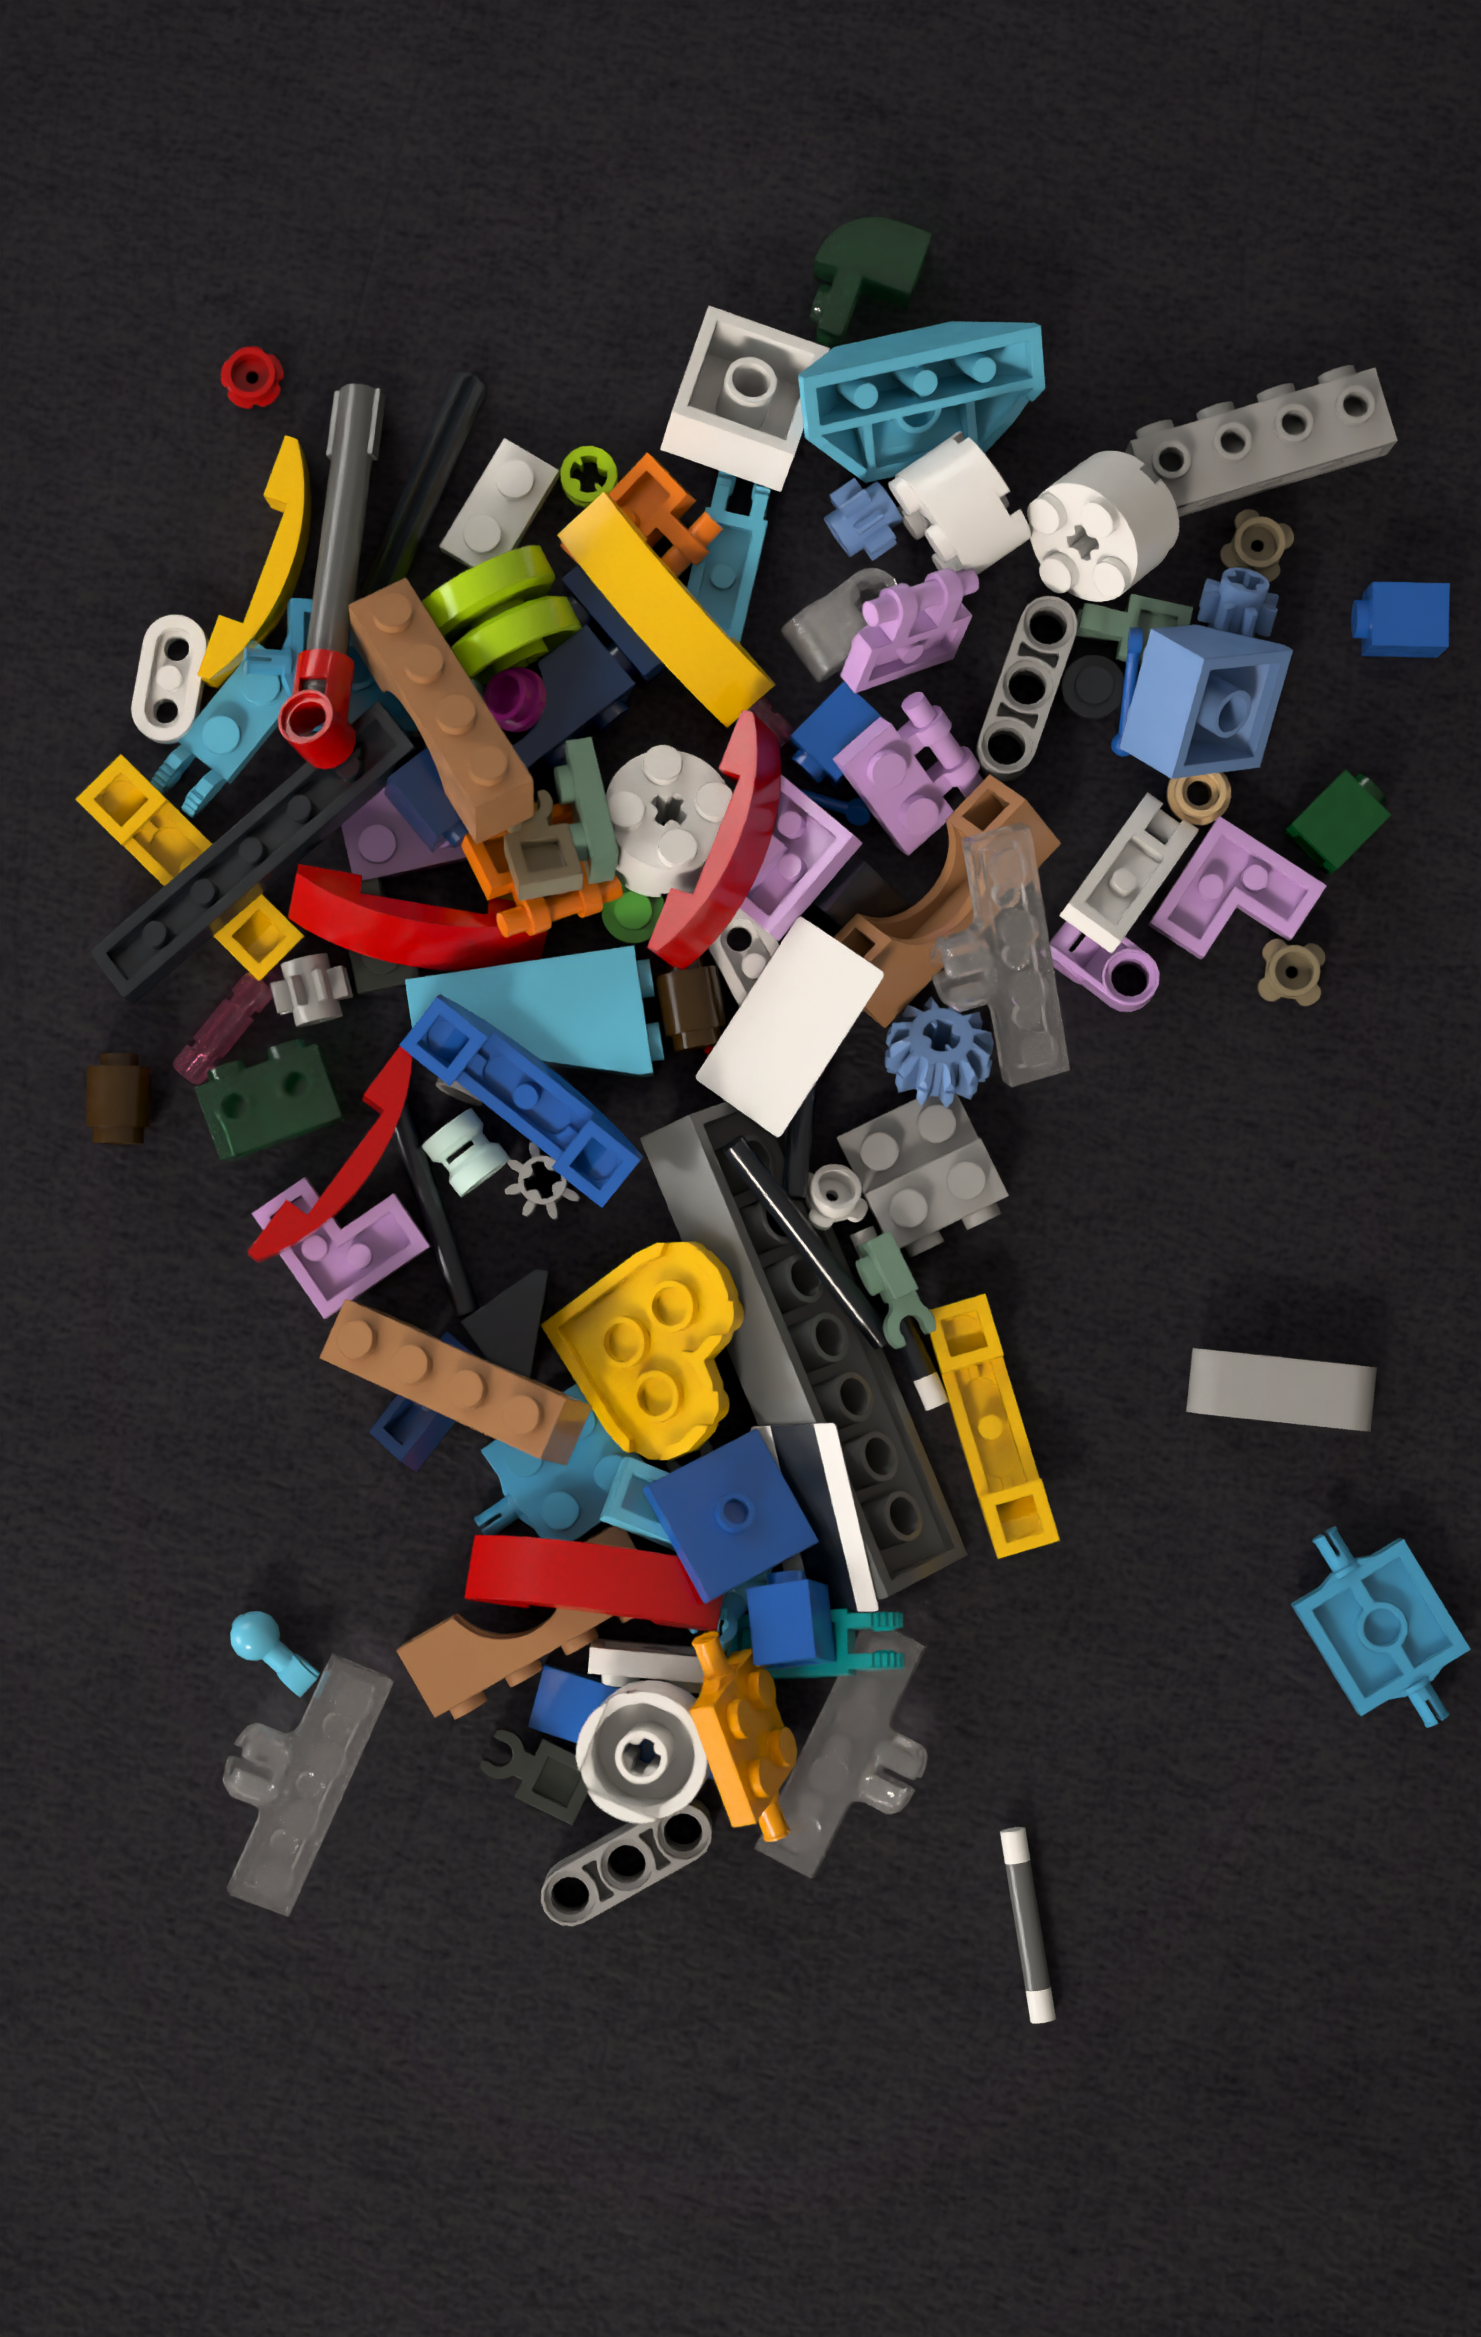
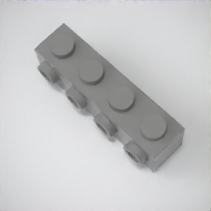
M1347 365L1320 375L1317 378L1319 384L1295 391L1294 384L1288 383L1265 390L1257 395L1258 403L1235 409L1231 401L1212 405L1196 414L1198 421L1175 428L1172 420H1163L1149 424L1135 432L1137 439L1130 441L1125 453L1136 457L1146 464L1140 470L1154 484L1160 479L1164 482L1173 496L1178 517L1387 455L1398 440L1376 369L1372 368L1356 373L1354 365Z

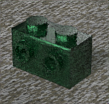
M298 1038L268 1049L269 1061L246 1069L243 1060H237L206 1072L210 1082L194 1088L220 1160L230 1162L348 1119L322 1047L317 1044L306 1047L303 1038Z

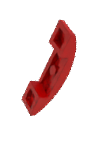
M741 711L719 766V770L736 784V788L694 893L690 894L674 888L670 889L647 948L671 966L682 970L698 959L731 922L755 882L772 838L781 788V758L778 738L765 723L749 711Z
M298 864L288 918L313 934L343 948L392 963L449 971H466L540 960L548 930L532 936L524 931L507 938L499 930L497 914L517 907L515 901L500 898L488 900L485 914L360 893L362 875Z
M399 1046L363 1095L362 1101L381 1114L379 1119L308 1215L288 1200H285L248 1250V1256L259 1263L303 1242L332 1220L368 1180L390 1143L406 1099L411 1075L412 1056Z
M475 1535L464 1598L469 1601L524 1608L536 1605L652 1620L657 1625L719 1632L724 1594L704 1604L681 1560L677 1556L566 1540Z

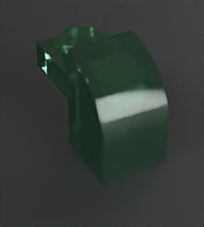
M867 217L846 223L828 236L814 259L813 276L833 283L832 287L820 284L810 312L809 320L819 323L817 326L816 344L831 349L842 345L860 293L908 309L929 251L932 233L888 218Z

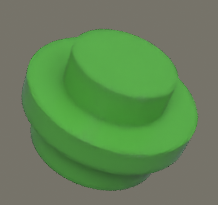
M621 884L623 890L622 897L603 904L602 919L605 927L613 937L624 943L639 944L651 939L663 909L664 901L662 896H644Z

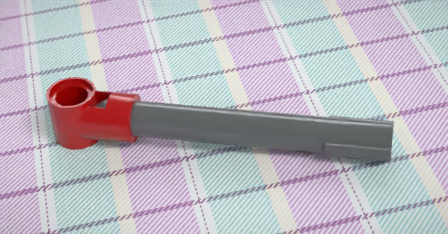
M348 384L341 387L340 391L334 392L326 453L331 462L306 650L300 652L297 656L292 696L282 705L278 715V726L284 738L308 763L315 768L321 769L334 768L345 762L352 754L356 743L355 730L348 721L355 669L354 661L348 657L351 636L349 604L355 602L372 462L378 460L386 395L381 389H375L363 384ZM324 723V726L318 733L310 736L317 726Z

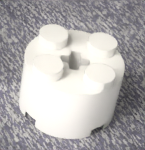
M958 431L895 475L894 480L888 483L890 490L900 504L897 509L903 518L902 522L916 540L925 535L936 552L931 558L938 571L950 568L956 572L972 568L978 575L1031 538L1030 528L1021 509L1011 515L1006 510L1009 507V502L1005 494L1010 492L1004 480L979 446L970 437L964 440L961 431Z
M1103 451L1093 454L1048 487L1038 498L1029 504L1027 516L1031 532V544L1041 564L1039 568L1040 577L1044 584L1053 592H1069L1076 597L1094 602L1115 599L1158 566L1168 551L1174 546L1179 534V517L1173 496L1161 479L1154 484L1140 470L1146 464L1136 457L1119 451Z
M658 745L652 747L647 753L628 761L613 777L606 793V800L619 851L615 875L620 880V883L628 889L651 897H661V893H669L671 888L687 893L695 890L733 795L731 789L725 784L721 776L705 761L691 754L677 751L671 746Z
M646 1680L626 1684L612 1693L597 1707L585 1722L576 1748L578 1769L588 1788L587 1792L596 1805L618 1819L632 1823H647L668 1817L692 1801L711 1772V1767L689 1711L697 1701L695 1697L674 1684ZM644 1738L655 1743L654 1752L660 1755H656L650 1764L644 1763L639 1759L641 1748L634 1745H639Z

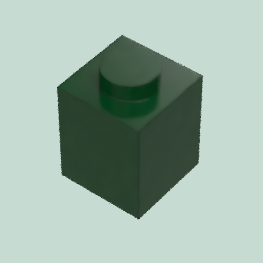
M1345 770L1330 783L1283 833L1328 876L1336 871L1391 814L1382 806L1386 801V797L1370 779L1362 774H1358L1354 778Z

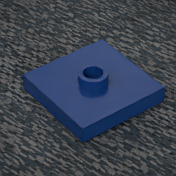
M757 1428L648 1484L642 1489L704 1604L813 1547L819 1542Z

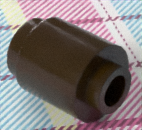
M702 956L684 970L675 968L666 962L667 974L655 977L665 1038H672L674 1052L715 1046L723 1034L722 1028L728 1026L717 966L704 967Z
M102 1053L100 1054V1065L87 1066L86 1127L93 1128V1144H144V1129L151 1128V1067L138 1066L139 1054Z

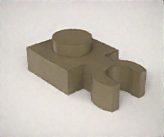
M546 790L537 791V811L534 812V816L507 829L509 833L504 834V852L519 901L583 889V871L568 823L552 825L553 801Z

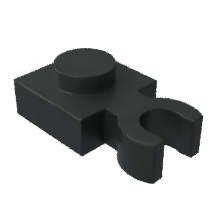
M498 1727L494 1737L511 1747L512 1759L507 1763L499 1764L492 1759L484 1757L479 1766L486 1775L496 1779H505L511 1776L521 1779L522 1782L515 1798L573 1825L588 1794V1788L578 1769L576 1752L544 1736L535 1753L526 1748L523 1738L515 1730L507 1727Z

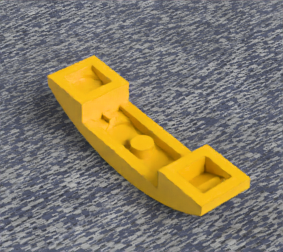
M287 435L284 437L263 494L271 508L284 512L244 623L221 615L218 616L197 673L206 685L216 689L223 686L241 664L244 647L255 648L258 643L261 646L265 644L287 608V603L291 599L304 563L311 522L310 478L305 453L299 441Z
M606 491L557 535L581 568L637 635L682 684L727 728L739 718L742 710L747 711L776 685L734 636L730 638L661 560L647 544L648 539Z
M122 754L76 798L163 886L167 885L213 845ZM263 894L214 935L258 981H261L305 937Z
M986 1294L931 1309L930 1311L936 1323V1330L929 1333L997 1559L1060 1541L1005 1366L1004 1353Z

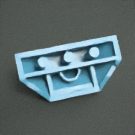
M951 321L833 347L798 375L805 438L865 483L894 477L958 431L963 433L964 440L970 437L985 454L1013 424L1028 401L1033 402L1045 389L1041 326L1037 323Z

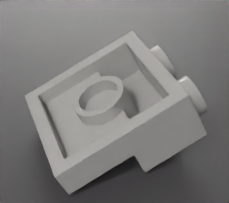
M956 1093L953 1103L947 1109L938 1096H930L921 1106L918 1100L915 1099L836 1137L851 1170L860 1180L862 1193L882 1234L891 1231L898 1248L905 1247L909 1258L944 1242L939 1229L962 1219L968 1230L1001 1214L996 1202L1009 1196L981 1138H978Z

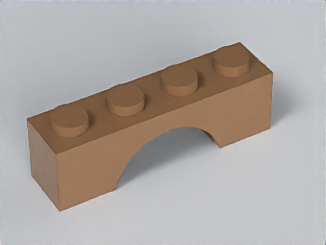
M407 578L349 604L352 643L381 691L383 693L387 691L393 693L415 722L435 762L445 794L475 843L479 844L533 817L532 777Z
M990 774L946 819L949 835L948 855L940 877L927 895L913 907L894 916L876 918L857 913L834 937L835 940L884 972L882 981L863 1008L864 1012L884 1028L895 1019L1061 844L1025 798Z
M348 1299L344 1300L320 1356L321 1359L536 1458L566 1466L592 1408L591 1405L545 1384L452 1346L432 1336L427 1331L392 1315Z
M613 1525L582 1541L583 1543L641 1550L632 1533ZM557 1608L544 1622L529 1630L502 1634L483 1630L456 1613L403 1643L396 1651L434 1718L450 1710L453 1718L457 1719L488 1701L483 1692L484 1689L504 1678L509 1686L513 1687L544 1669L539 1658L561 1646L567 1656L591 1643L599 1637L594 1626L614 1615ZM618 1616L621 1623H625L633 1619L630 1617Z

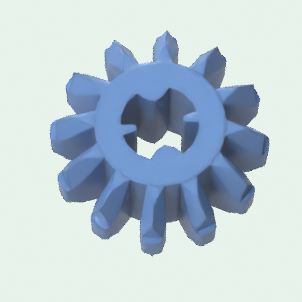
M932 996L925 1003L924 1011L907 1005L905 1011L901 1014L900 1022L892 1023V1027L887 1032L886 1040L889 1049L886 1050L884 1062L887 1072L896 1074L895 1085L897 1086L898 1093L917 1089L916 1099L920 1106L930 1096H938L946 1109L953 1103L955 1093L971 1100L973 1094L977 1092L978 1082H985L986 1078L990 1075L992 1066L990 1055L992 1054L994 1042L991 1032L982 1030L983 1021L981 1020L980 1012L962 1016L958 999L948 1009L939 1008Z

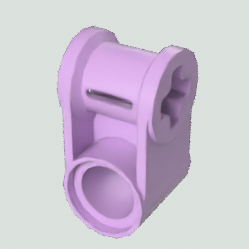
M1066 921L1049 943L1041 942L1036 948L1037 952L1054 968L1074 982L1083 985L1107 1005L1118 1011L1132 1012L1141 1009L1150 1001L1159 985L1160 973L1156 962L1149 954L1126 937L1123 938L1113 953H1110L1086 935L1077 948L1070 952V947L1082 932ZM1122 965H1133L1139 968L1146 979L1145 990L1133 997L1118 993L1111 981L1112 971Z

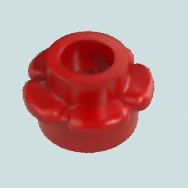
M247 346L237 350L224 363L221 370V383L225 388H228V398L235 405L245 409H250L253 405L257 404L265 407L273 403L281 392L279 381L283 379L284 373L281 363L274 355H267L260 347ZM250 373H256L259 377L258 381L254 384L247 382V376Z

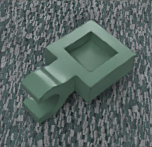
M1134 594L1127 598L1125 612L1084 603L1083 608L1078 609L1076 635L1096 640L1118 641L1115 660L1126 662L1129 628H1143V644L1139 659V665H1142L1143 652L1151 629L1190 625L1193 607Z
M891 1231L858 1245L857 1248L862 1258L856 1261V1267L863 1284L872 1296L880 1293L884 1303L889 1304V1312L883 1324L884 1335L888 1343L894 1349L906 1345L899 1329L900 1322L905 1316L914 1317L919 1322L924 1335L935 1331L936 1323L934 1316L920 1301L915 1291L918 1287Z

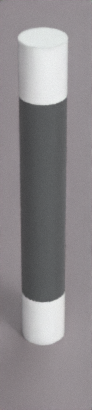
M1025 1827L1004 1829L1000 1831L1030 2021L1031 2023L1050 2022L1056 2019L1026 1830Z

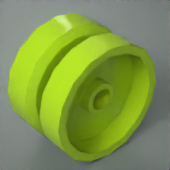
M528 545L510 550L486 560L440 586L422 601V604L446 642L454 643L451 650L469 679L477 680L485 685L488 684L495 674L502 670L514 667L528 669L536 665L538 661L582 629L567 597L545 596L556 578L541 547L538 545Z

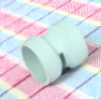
M472 1108L458 1115L421 1146L433 1162L443 1163L450 1172L449 1183L460 1197L475 1189L511 1159L499 1143L489 1142L482 1133L483 1122ZM471 1142L474 1143L473 1146L468 1148L460 1156H458L457 1158L455 1157L457 1153H459L461 1150L467 1147Z

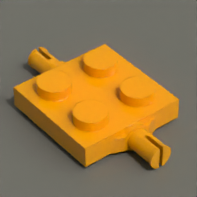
M713 1631L701 1634L694 1638L692 1645L696 1650L704 1672L702 1678L704 1683L701 1695L689 1711L732 1827L756 1824L758 1821L765 1841L773 1842L780 1840L788 1835L790 1828L787 1826L778 1801L780 1796L778 1791L797 1763V1747L793 1733L789 1728L784 1727L775 1703L776 1689L774 1680L769 1671L754 1666L752 1648L732 1652L728 1659H726L718 1632Z

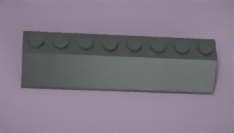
M724 1102L690 1114L641 1137L640 1140L682 1242L695 1241L701 1243L707 1250L712 1251L731 1273L738 1291V1300L744 1308V1320L739 1329L733 1332L730 1342L726 1345V1349L758 1426L833 1423L836 1425L876 1598L880 1600L901 1591L968 1554L882 1347L879 1349L872 1348L722 1152L723 1148L730 1141L743 1135L782 1186L788 1126L780 1137H776L730 1103ZM792 1200L808 1220L810 1210L806 1200ZM832 1226L828 1230H820L813 1227L853 1279Z

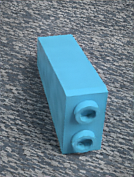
M634 946L405 979L412 1028L435 998L441 994L505 1033L546 1065L644 1078L654 1076L653 1061L664 1060L659 1022L646 1024L643 998L655 997L650 960L637 961Z

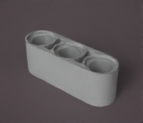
M1044 596L1036 598L1027 605L1018 622L975 747L974 756L980 763V771L986 777L990 774L1000 782L1015 780L1025 772L1036 752L1077 631L1078 622L1075 611L1066 601L1059 597ZM1043 615L1051 616L1061 625L1063 638L1057 643L1050 645L1040 643L1031 634L1029 628L1030 621ZM1020 675L1033 677L1041 685L1042 699L1030 705L1017 702L1010 694L1009 681ZM997 735H1010L1021 746V759L1010 765L994 761L988 751V741Z
M1193 1348L1186 1412L1371 1431L1377 1367Z
M693 1798L687 1806L668 1817L647 1823L628 1822L559 1861L549 1870L544 1880L541 1892V1903L544 1912L552 1921L560 1925L575 1926L584 1923L695 1861L706 1852L711 1842L712 1819L709 1810L701 1801ZM680 1813L690 1814L695 1817L702 1828L700 1836L689 1844H678L672 1841L665 1830V1825L671 1817ZM623 1845L634 1846L642 1852L646 1864L637 1874L631 1876L622 1875L611 1866L609 1860L611 1852ZM565 1877H576L587 1886L589 1897L582 1905L576 1907L565 1906L555 1897L553 1891L555 1883Z

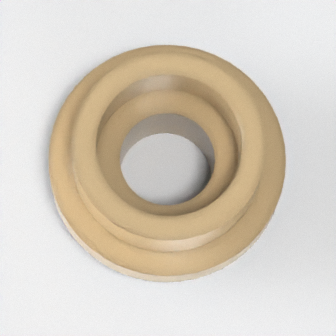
M1223 772L1170 779L1167 787V802L1172 813L1179 820L1185 819L1195 826L1207 825L1216 821L1219 816L1221 817L1224 814L1231 799L1230 783ZM1199 783L1208 789L1209 800L1205 805L1198 806L1189 801L1187 797L1189 785Z

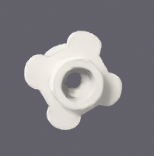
M829 1164L818 1169L815 1174L809 1172L806 1203L810 1210L808 1221L813 1227L820 1230H828L834 1222L846 1219L852 1222H859L866 1215L868 1206L866 1201L860 1198L862 1193L860 1180L850 1168L844 1165ZM826 1194H832L837 1200H828Z

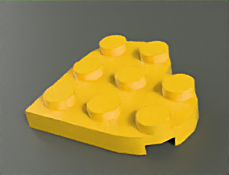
M699 1242L656 1243L635 1253L541 1324L544 1332L586 1400L592 1406L594 1413L606 1432L622 1450L628 1453L635 1452L650 1460L678 1459L700 1449L715 1432L718 1422L728 1413L729 1398L723 1389V1381L714 1359L730 1342L733 1332L742 1325L744 1308L738 1300V1291L729 1269L712 1251L707 1250Z

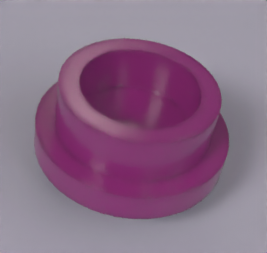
M514 667L502 670L490 679L485 689L484 702L500 728L510 732H523L531 728L542 715L546 703V689L541 677L537 673L523 667Z

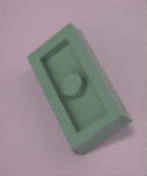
M592 737L568 740L565 745L563 765L554 767L557 798L560 805L570 804L574 824H568L579 862H584L588 883L613 881L619 851Z

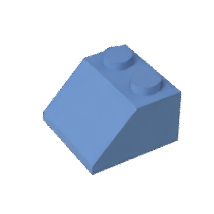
M1200 625L1151 629L1143 652V661L1133 699L1128 709L1120 748L1171 779L1259 768L1293 649L1283 644Z

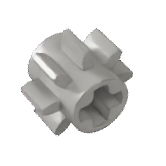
M327 953L309 955L281 964L284 980L270 983L277 1013L284 1015L293 1012L296 1027L320 1024L343 1016L339 1000L353 997L347 970L343 965L331 968Z
M531 1142L529 1151L532 1158L525 1164L509 1159L507 1164L511 1169L519 1172L518 1183L508 1186L505 1189V1193L507 1195L523 1193L528 1199L522 1213L526 1217H529L534 1212L537 1204L546 1205L548 1214L552 1219H558L559 1210L556 1203L563 1197L579 1202L580 1197L576 1192L568 1189L569 1181L561 1176V1181L552 1185L554 1195L544 1199L542 1193L538 1190L528 1189L527 1180H531L536 1176L534 1166L544 1163L549 1171L556 1172L551 1168L556 1160L549 1156H542L540 1148Z

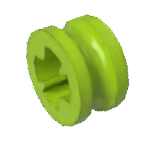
M582 446L571 451L564 459L560 470L562 488L567 498L575 505L585 509L603 492L606 491L609 494L618 484L617 468L612 457L603 449L594 446ZM587 462L596 463L599 475L607 477L603 487L595 483L596 491L592 493L582 492L580 481L571 478L576 468L583 472V463Z

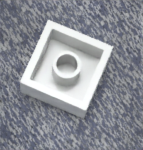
M708 306L660 450L781 492L804 428L798 375L826 354L830 348Z

